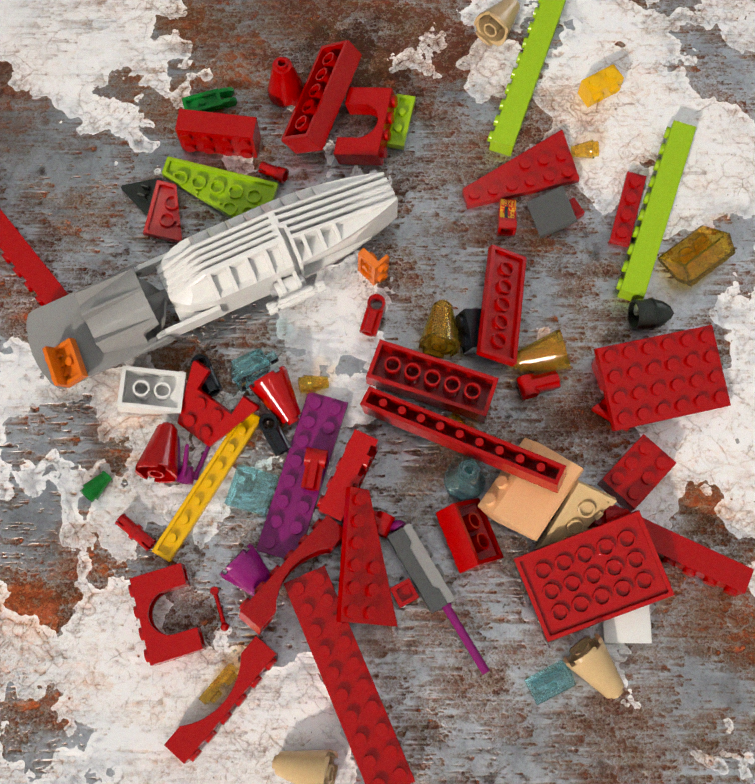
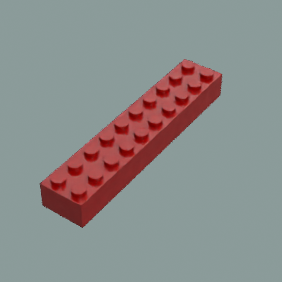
M325 566L284 583L365 784H411L415 782L350 624L348 622L336 621L338 596Z

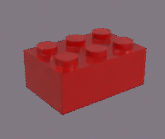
M643 434L597 485L607 494L615 497L617 503L624 509L628 508L632 512L675 466L676 462Z

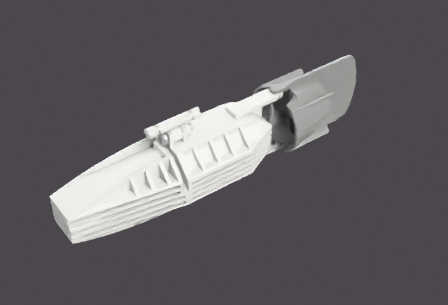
M384 172L326 182L260 205L187 237L165 254L142 264L134 263L103 280L34 309L28 314L26 321L28 342L32 355L42 373L54 385L42 348L45 346L56 347L69 337L75 338L88 377L80 381L82 382L141 354L168 345L175 340V337L271 294L272 298L278 296L276 302L272 301L265 304L270 316L278 313L279 309L284 310L315 296L317 292L320 294L326 291L327 288L322 279L314 282V285L311 286V284L307 285L305 278L344 258L397 218L398 198L395 196V192L392 190L387 178H384ZM157 271L165 289L160 291L149 282L140 279V277ZM173 304L181 322L165 329L166 306ZM56 386V387L59 388V389H65V388H66V387Z

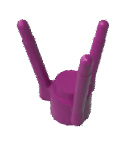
M178 436L177 483L193 485V481L198 480L200 470L210 447L206 446L194 472V467L187 466L189 444L185 445L183 465H181L180 438Z

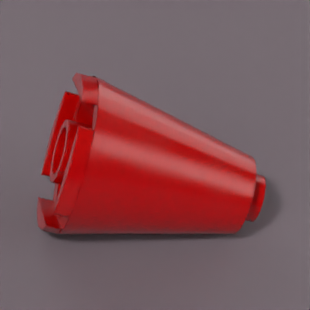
M278 57L272 64L267 89L269 98L276 106L287 108L290 105L296 106L304 88V83L290 59Z
M285 366L279 367L280 370L276 373L274 370L254 381V385H249V387L282 424L287 423L290 426L300 420L298 416L301 412L288 371Z
M164 422L156 427L136 464L135 472L144 479H148V476L155 478L154 482L172 483L175 481V478L177 479L178 430L172 423Z

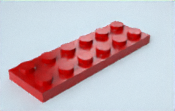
M492 244L488 248L476 355L513 367L517 364L527 257Z

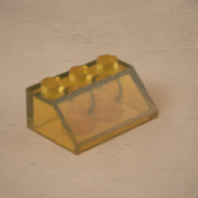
M701 225L659 256L658 260L677 282L693 286L723 262H726L736 252L730 233Z

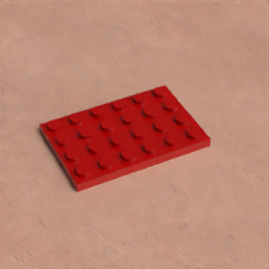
M712 325L594 349L612 431L731 406Z
M639 510L514 557L547 642L675 595Z

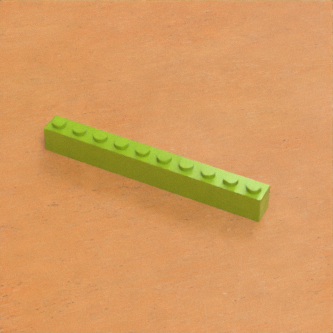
M538 0L540 6L534 10L532 17L535 19L534 23L530 22L527 30L529 36L524 38L521 47L524 49L523 53L519 52L516 60L518 67L513 68L510 79H513L512 83H508L505 90L507 97L506 99L502 98L499 110L502 111L500 115L496 114L493 126H496L495 130H491L487 142H490L489 150L511 157L566 0Z
M674 120L671 127L667 126L663 138L666 141L661 144L658 151L661 157L660 160H656L653 170L656 171L655 176L652 175L648 183V187H651L650 192H646L642 202L645 204V207L640 210L637 218L640 223L639 226H635L632 237L635 238L634 242L630 243L626 254L629 255V258L622 265L621 271L624 274L617 281L615 289H618L616 297L628 301L640 300L645 297L695 134V126Z

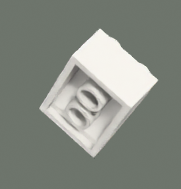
M123 365L117 400L119 412L181 414L186 372Z

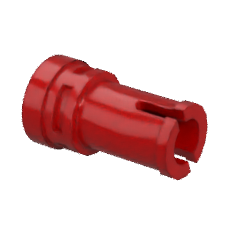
M265 161L261 162L258 170L259 173L270 176L282 184L286 182L289 175L287 168L276 167Z

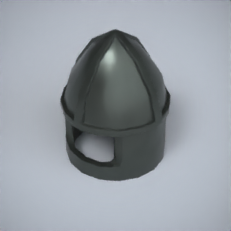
M654 298L632 300L628 307V320L633 330H654L664 325L674 314L670 305ZM635 304H637L639 315H634Z

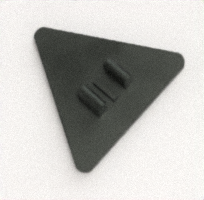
M162 178L122 185L121 189L147 216L156 181H163Z

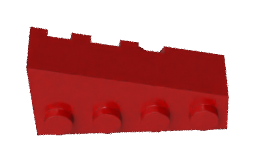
M356 429L354 430L346 444L343 456L337 462L334 476H331L326 485L328 489L325 496L321 495L317 503L319 514L323 516L328 515L334 521L343 524L346 487H361L379 450L378 439Z

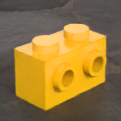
M612 64L583 79L577 94L585 105L590 107L616 94L621 89L624 77L616 66Z

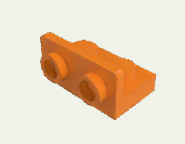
M363 248L358 252V271L373 286L378 282L382 283L388 277L390 257L386 254L378 261L373 252H368Z

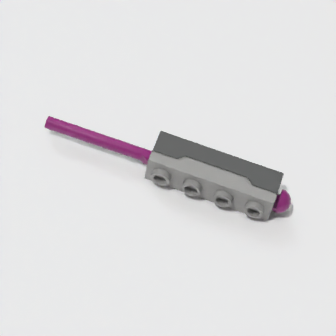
M395 520L391 525V532L394 533L387 536L390 545L430 613L433 614L443 609L481 674L484 675L490 670L451 606V602L455 600V590L450 583H445L442 578L445 574L439 564L435 565L431 559L433 554L428 545L423 546L420 538H422V535L416 526L412 527L410 523L406 525L402 520Z

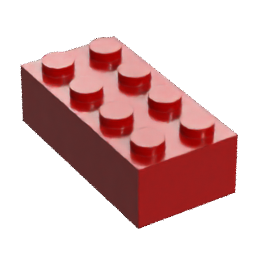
M179 109L175 131L183 150L188 152L200 151L207 154L218 153L225 156L236 155L244 158H258L261 135L257 117Z

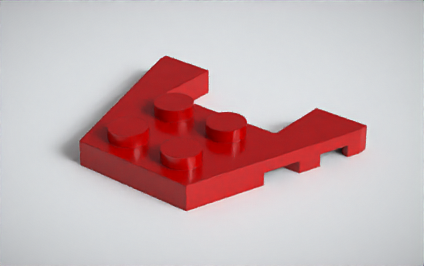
M194 360L182 402L181 414H179L177 423L208 447H211L229 434L236 426L243 423L251 414L258 411L260 406L247 396H243L234 411L231 412L201 389L212 371L198 360Z

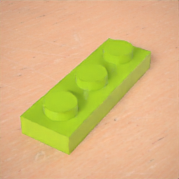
M397 94L398 105L394 109V123L391 124V139L387 142V147L404 150L416 97Z

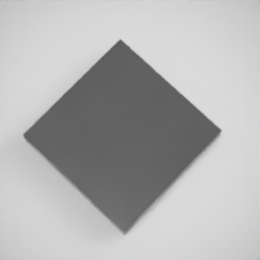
M563 185L526 202L541 238L578 222Z

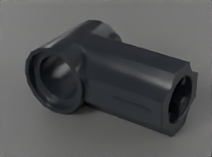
M204 354L194 356L191 360V366L194 360H198L201 363H207L206 367L212 371L202 386L203 391L210 396L219 394L223 389L210 360Z
M268 413L261 416L259 419L261 432L264 434L275 456L286 453L292 447L281 429L277 418ZM266 421H273L275 423L271 429H265L263 425Z

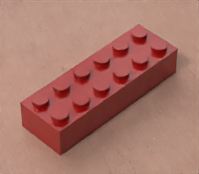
M349 40L323 45L320 48L281 139L296 154L321 151L326 144L328 135L332 130L335 118L339 113L340 106L362 56Z
M381 339L366 375V384L483 423L499 380L497 377Z

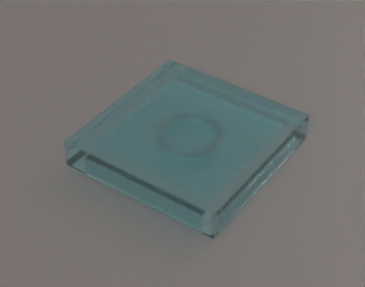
M238 464L224 504L266 517L279 476Z

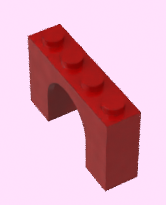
M348 87L345 105L350 115H372L377 117L378 121L375 128L365 136L356 138L337 137L333 154L339 164L383 166L384 158L387 157V142L391 139L390 128L391 124L394 123V109L397 108L398 97L395 96L392 88Z
M174 564L129 578L131 585H128L129 593L132 598L134 597L136 604L133 607L136 619L140 620L141 625L138 629L139 635L146 645L144 657L147 663L150 662V666H157L207 650L201 628L195 627L176 634L166 635L156 627L153 620V609L159 598L166 593L190 586L184 564Z

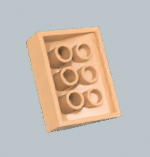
M524 438L519 447L566 465L567 474L559 492L555 493L505 471H501L478 504V507L489 519L537 541L584 469L541 443Z

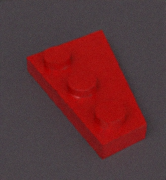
M161 180L156 181L143 230L144 236L175 243L182 241L176 184Z

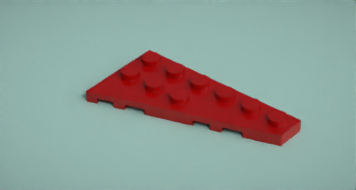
M563 130L558 131L464 187L462 194L467 209L499 202L500 198L512 199L558 188L562 185L578 183L580 178Z
M346 487L336 621L398 627L370 492L368 489Z

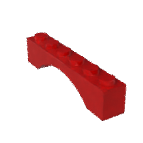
M328 515L323 520L318 519L312 526L313 531L309 535L305 534L299 540L298 548L295 551L291 549L284 557L285 562L281 566L276 565L270 572L268 581L266 583L262 581L254 590L256 594L251 599L246 598L240 605L239 618L257 634L260 635L274 619L277 596L289 574L299 565L310 559L331 554L342 542L343 527Z
M255 636L241 653L238 677L226 700L204 719L192 724L179 726L164 746L184 764L190 760L194 762L202 753V750H200L205 742L209 744L217 735L216 728L221 723L225 725L232 717L231 710L236 705L240 707L247 699L246 692L251 687L255 689L262 681L261 674L266 669L268 671L271 670L278 660L275 658L278 653L261 638Z

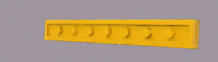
M253 413L227 434L152 549L153 553L170 563L172 562L259 427V419L261 417Z

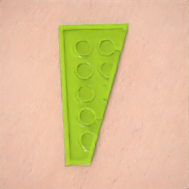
M167 156L162 170L163 177L229 218L275 200L279 188L277 182Z

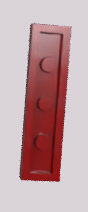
M627 171L608 243L628 248L647 176Z

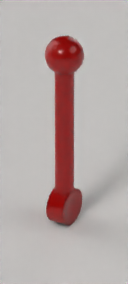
M214 586L210 589V593L215 598L222 623L220 628L222 631H227L229 624L226 623L218 596L219 588Z

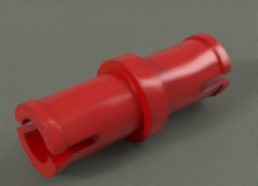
M125 513L115 522L116 525L129 535V539L135 540L146 551H149L156 543V540L149 536L140 524H135Z

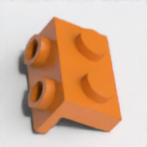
M69 337L56 347L45 346L42 348L51 379L55 386L70 388L88 377L75 338Z

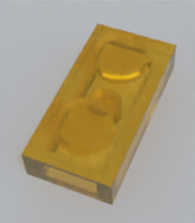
M229 663L198 699L205 705L210 702L214 704L223 694L221 689L226 684L230 686L238 677L236 672L239 668L233 663Z

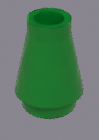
M102 471L99 475L83 484L80 492L91 502L95 499L98 500L112 478L105 471Z

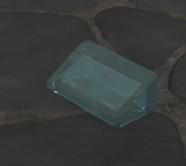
M563 660L524 680L537 706L576 685L570 668L565 665Z

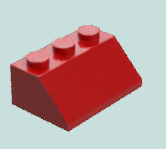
M480 498L456 502L436 512L439 525L442 528L447 545L450 548L460 574L504 558L488 517L478 507Z

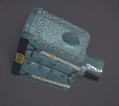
M258 348L231 361V377L242 393L250 388L249 385H254V381L269 373L271 365L278 362L279 359L274 351L264 355L263 351Z

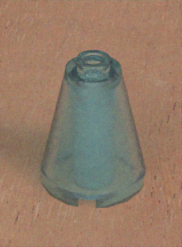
M461 459L453 462L444 474L446 491L459 501L476 499L483 492L486 485L484 470L473 460Z

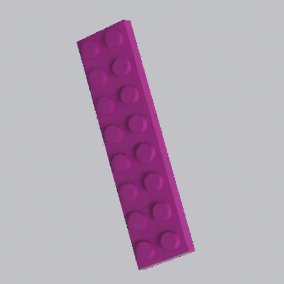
M308 391L300 420L291 442L292 448L288 451L256 551L284 559L291 549L295 551L298 548L299 540L307 534L348 402ZM307 447L329 451L327 465L323 470L320 491H309L301 488L305 469L304 457Z

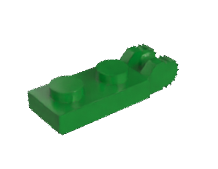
M232 87L217 88L182 98L184 109L205 112L223 109V107L230 108L238 104L235 97H230L235 94Z

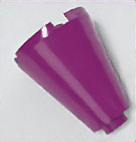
M249 543L247 545L249 550L242 549L227 565L225 569L227 572L225 573L222 570L219 575L249 595L254 596L256 594L254 592L256 587L262 581L266 583L270 578V571L254 546Z

